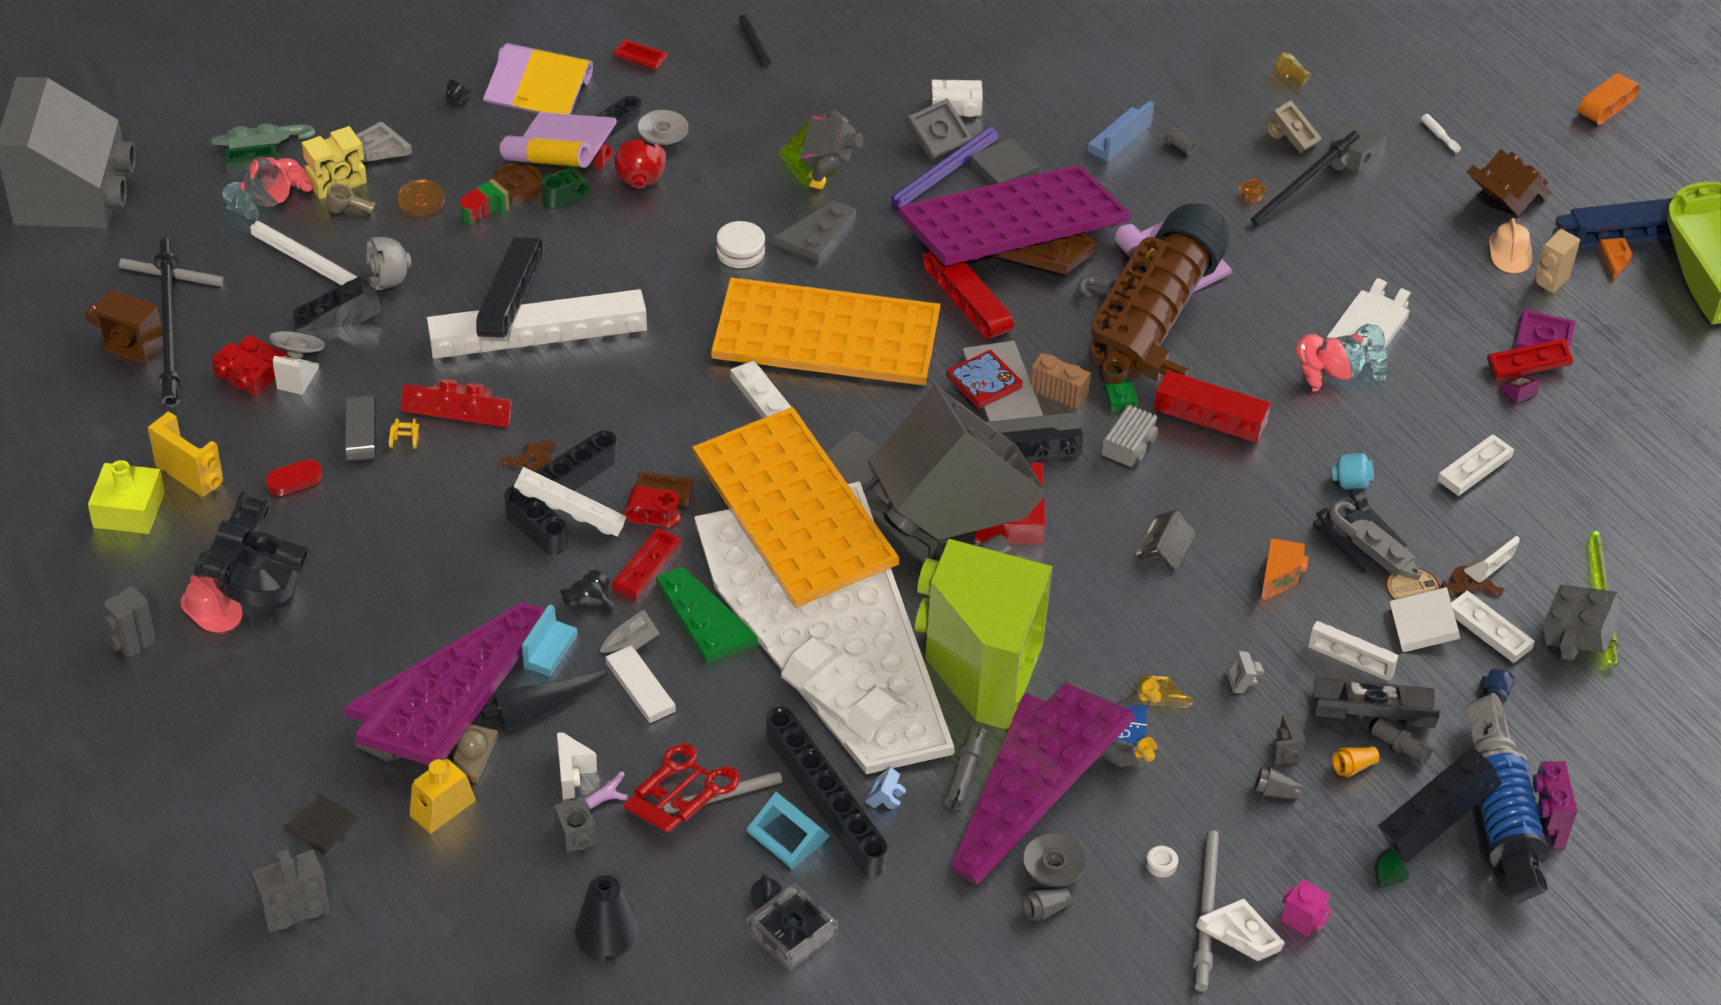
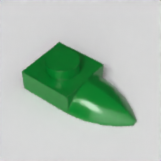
M1113 370L1110 372L1113 375H1118V373ZM1124 380L1119 384H1111L1105 381V394L1111 412L1122 411L1129 404L1138 409L1139 401L1132 382L1128 383Z

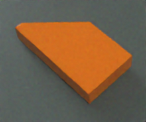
M1625 238L1600 240L1598 247L1612 278L1615 279L1631 262L1632 252Z

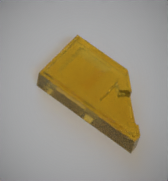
M1139 674L1137 692H1142L1141 686L1148 679H1155L1160 685L1158 689L1161 693L1160 701L1152 703L1147 700V704L1192 709L1193 698L1182 693L1176 687L1177 684L1169 677Z

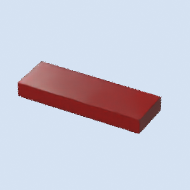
M1565 338L1491 353L1487 357L1495 381L1570 366L1574 361Z
M656 528L612 582V590L637 601L681 547L682 538Z

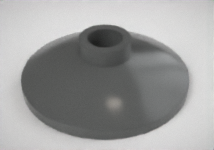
M1051 833L1038 836L1030 841L1024 851L1023 864L1027 873L1035 881L1046 886L1062 887L1074 883L1082 876L1086 866V856L1082 847L1072 838Z

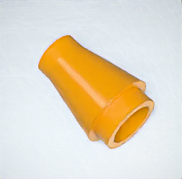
M1374 746L1342 747L1332 756V765L1335 772L1345 777H1351L1379 762V753Z

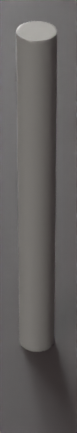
M121 258L119 261L120 269L161 276V270L157 269L154 264ZM179 268L172 270V278L218 287L223 285V276Z
M777 771L741 781L736 790L728 794L719 795L717 798H712L706 804L782 783L781 774ZM698 794L683 797V801L690 802ZM671 801L662 807V810L668 814L680 811V809L671 807Z

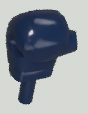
M1493 668L1489 671L1488 676H1482L1480 686L1487 689L1486 696L1495 693L1501 703H1505L1515 683V678L1509 671Z

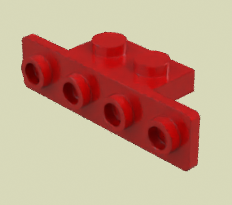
M441 379L432 387L405 384L402 389L401 410L409 413L508 427L510 424L512 401L510 399L491 397L492 389L484 388V385L480 383L461 385L457 384V381L453 379Z

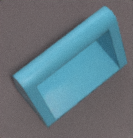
M777 792L774 793L747 828V833L791 869L821 847L830 836L829 833ZM782 813L807 833V836L793 853L763 830L765 826Z

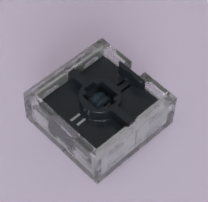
M793 883L747 917V932L791 972L838 937V921L822 906L816 908L813 905V898L797 883Z

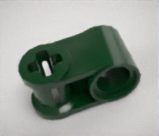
M567 167L554 174L546 175L542 179V204L547 208L556 209L575 200L583 199L591 191V182L588 179L582 178L576 167Z

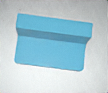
M548 605L522 644L524 668L551 677L577 637V628L556 621L555 606Z

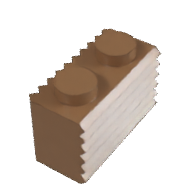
M1041 353L1032 365L1030 382L1035 394L1039 393L1040 396L1044 395L1045 398L1049 397L1054 399V401L1064 403V406L1073 407L1075 410L1081 406L1089 394L1091 373L1081 369L1078 365H1071L1057 359L1053 355Z

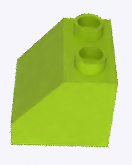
M949 539L940 561L927 558L923 564L917 592L930 596V599L924 597L921 601L915 621V631L927 634L925 659L975 721L1009 730L1044 643L1053 566Z

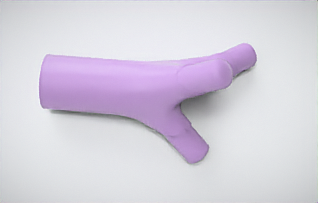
M620 771L612 781H607L604 787L585 798L589 810L610 799L627 800V795L616 791V787L625 776L624 772Z

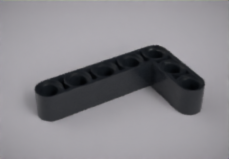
M607 430L596 432L534 472L574 491L617 462V437L613 432ZM514 485L509 487L504 493L507 519L546 553L551 555L563 553L568 547L567 525L564 519L549 508L544 501L536 497L523 495Z

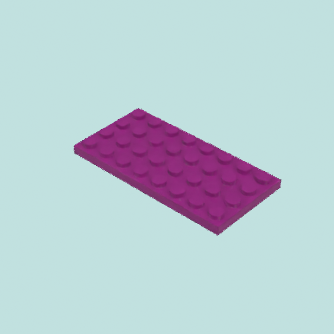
M1080 164L898 207L900 219L944 266L955 265L971 259L976 260L992 254H1001L1004 251L1025 248L1037 243H1046L1053 239L1071 237L1074 234L1086 231L1092 232L1107 226H1116L1119 223L1128 222L1130 219V212Z

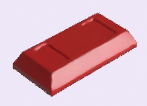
M624 39L613 52V55L617 59L656 71L664 62L668 53Z

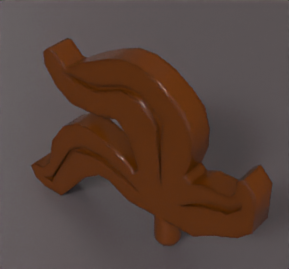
M551 440L537 442L532 446L529 443H525L524 447L527 450H525L522 456L503 457L500 459L499 465L500 467L510 466L516 469L526 467L534 472L552 461V456L548 451L550 449L556 451V444ZM531 458H534V460H535L536 462L531 463V464L528 466V464H529L530 461H531Z
M1459 566L1453 570L1451 574V581L1453 583L1447 584L1443 581L1441 584V588L1447 587L1448 593L1456 596H1461L1466 591L1472 594L1477 590L1486 591L1494 596H1500L1504 592L1503 587H1497L1487 578L1482 582L1478 583L1474 580L1469 584L1468 579L1473 578L1464 572V568L1467 566Z

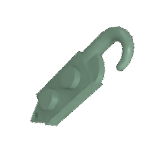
M266 123L259 125L258 128L234 127L231 131H227V134L211 139L212 145L239 148L281 143V140H285L293 135H298L299 139H307L315 135V129L309 125L279 127V125L273 126V124Z

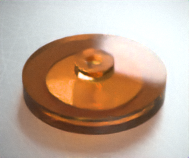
M429 180L409 182L398 192L400 208L411 215L424 216L435 213L442 208L445 202L443 188L436 182Z

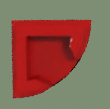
M606 143L602 144L593 158L594 167L602 169L613 155L611 146H608Z

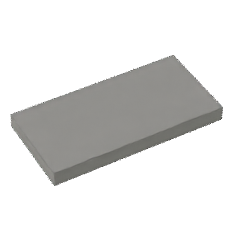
M1015 341L962 348L964 362L991 349L1023 381L1021 389L982 407L987 422L1043 416Z

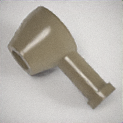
M335 183L328 187L326 198L330 211L341 213L350 205L366 211L370 215L372 214L375 202H369L353 196V191L343 184Z

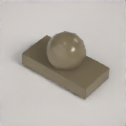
M471 724L458 741V749L452 763L467 776L469 782L478 784L498 739L497 730Z

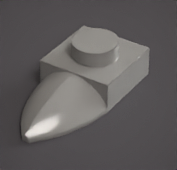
M642 610L616 628L607 637L600 651L601 653H611L631 645L637 650L660 633L646 611Z

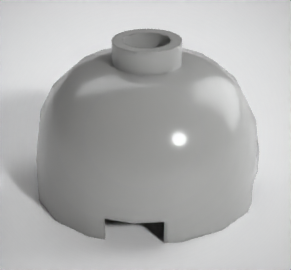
M390 237L370 238V242L366 243V265L371 267L374 277H369V281L374 286V289L386 290L401 284L406 277L407 269L411 268L410 254L405 253L403 246L397 240Z

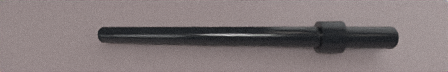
M1353 130L1343 140L1336 141L1330 147L1329 152L1251 217L1252 224L1258 226L1332 161L1345 155L1349 150L1348 148L1360 138L1359 133Z

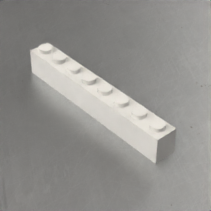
M641 289L523 304L520 306L506 338L477 336L476 319L479 310L427 317L433 359L647 330L646 308Z

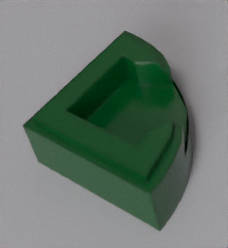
M1394 849L1386 853L1380 860L1377 869L1376 879L1379 888L1408 880L1409 872L1396 850Z

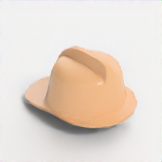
M1511 218L1509 223L1502 224L1497 228L1496 232L1490 237L1489 244L1493 264L1506 273L1517 274L1530 268L1533 257L1528 230L1524 226L1516 224L1515 219Z

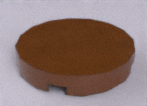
M509 163L496 169L493 173V178L509 192L510 203H522L532 200L542 190V175L538 169L529 164L519 166V163Z

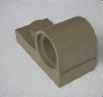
M1292 100L1274 110L1266 120L1268 133L1275 139H1280L1286 135L1300 154L1316 145L1322 139Z

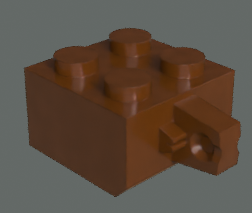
M110 289L98 303H92L84 312L86 321L100 327L103 346L107 352L147 366L163 348V333L157 305Z

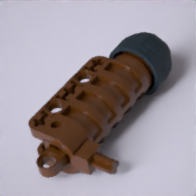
M1188 203L1173 210L1165 219L1155 237H1147L1140 242L1095 315L1091 325L1093 340L1089 347V358L1095 364L1103 367L1102 375L1108 383L1119 384L1126 377L1137 378L1142 375L1158 381L1160 376L1165 375L1167 370L1187 376L1189 369L1168 360L1170 351L1160 346L1202 276L1212 274L1226 252L1229 241V229L1223 216L1213 207L1206 204ZM1151 248L1155 249L1151 251L1149 258L1147 259L1146 251H1149ZM1104 344H1106V352L1103 351L1101 354L1097 353V351H1100ZM1107 369L1113 370L1120 374L1113 375L1109 373Z

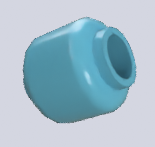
M1364 453L1340 455L1338 464L1332 465L1333 480L1339 481L1340 487L1343 490L1366 489L1369 482L1374 481L1372 459H1368Z

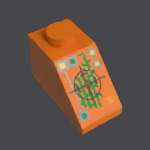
M1271 538L1261 599L1268 600L1298 584L1300 572L1306 573L1309 556H1303L1305 544Z

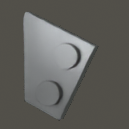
M382 121L356 134L363 145L364 160H361V162L405 156L412 153L411 145Z

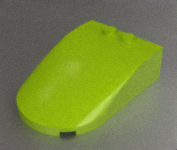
M1698 182L1687 185L1675 193L1667 211V221L1690 291L1711 325L1721 323V182Z

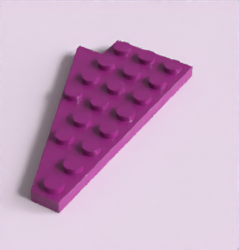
M521 602L345 706L346 717L364 722L355 734L356 744L427 765L434 760L446 759L523 654V642L546 609Z
M1064 682L1047 701L1025 693L951 865L955 874L978 885L1135 719L1132 710L1067 682Z

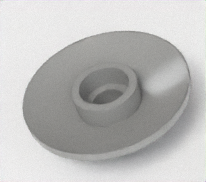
M656 110L647 113L640 119L638 132L644 140L650 143L669 145L682 140L686 136L688 122L684 116L675 111Z
M275 332L270 335L269 339L277 347L286 350L287 355L293 358H303L304 353L321 351L325 346L321 339L298 332Z

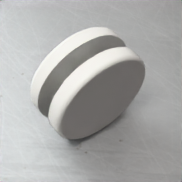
M735 221L724 225L718 231L717 256L725 265L744 269L757 265L763 259L765 254V235L757 225L746 221Z

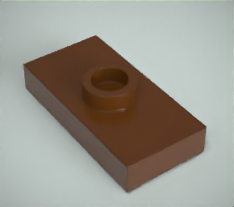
M639 471L635 487L644 486L653 489L672 490L679 496V505L689 506L695 487V479Z

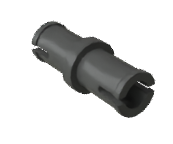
M1382 718L1375 723L1372 729V735L1393 746V751L1397 753L1402 752L1421 765H1424L1432 755V748L1411 737L1412 735L1409 731H1401Z

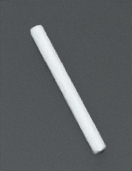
M256 221L250 227L253 236L340 285L358 277L260 221Z

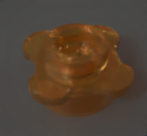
M1252 178L1247 182H1240L1238 184V189L1242 191V197L1249 202L1260 201L1262 195L1268 194V188L1264 187L1258 178Z

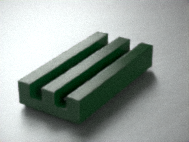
M276 144L224 149L227 173L250 170V165L255 159L260 160L264 157H272L278 161Z

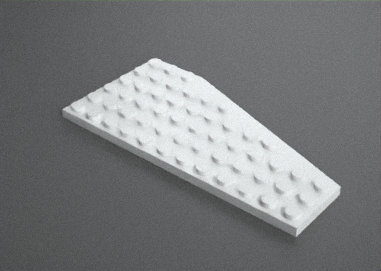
M860 481L848 484L873 520ZM730 509L694 517L697 533L715 590L737 617L758 637L759 644L781 671H783L790 655L810 638L823 639L843 654L845 652L882 680L887 684V689L909 705V709L906 712L896 710L879 725L872 740L866 744L799 692L865 774L954 754V745L891 568L795 608Z

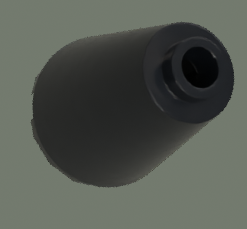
M609 875L598 876L588 886L575 925V937L579 948L596 959H605V956L614 955L616 958L622 957L633 949L638 940V921L619 881Z

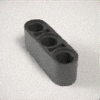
M375 395L346 397L345 447L347 461L376 460Z

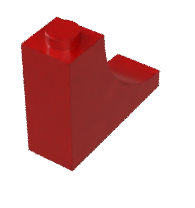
M1031 462L1033 472L1044 487L1043 463ZM1044 498L1025 519L975 531V542H985L994 535L999 536L1001 534L1007 539L1008 543L1043 544L1045 534Z

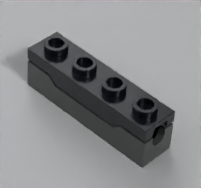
M1076 412L987 422L1014 442L1026 461L1081 455L1083 433Z

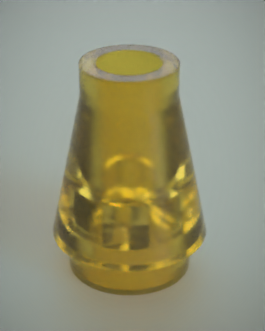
M1282 53L1273 67L1277 70V74L1296 81L1301 85H1304L1311 76V73L1291 53Z

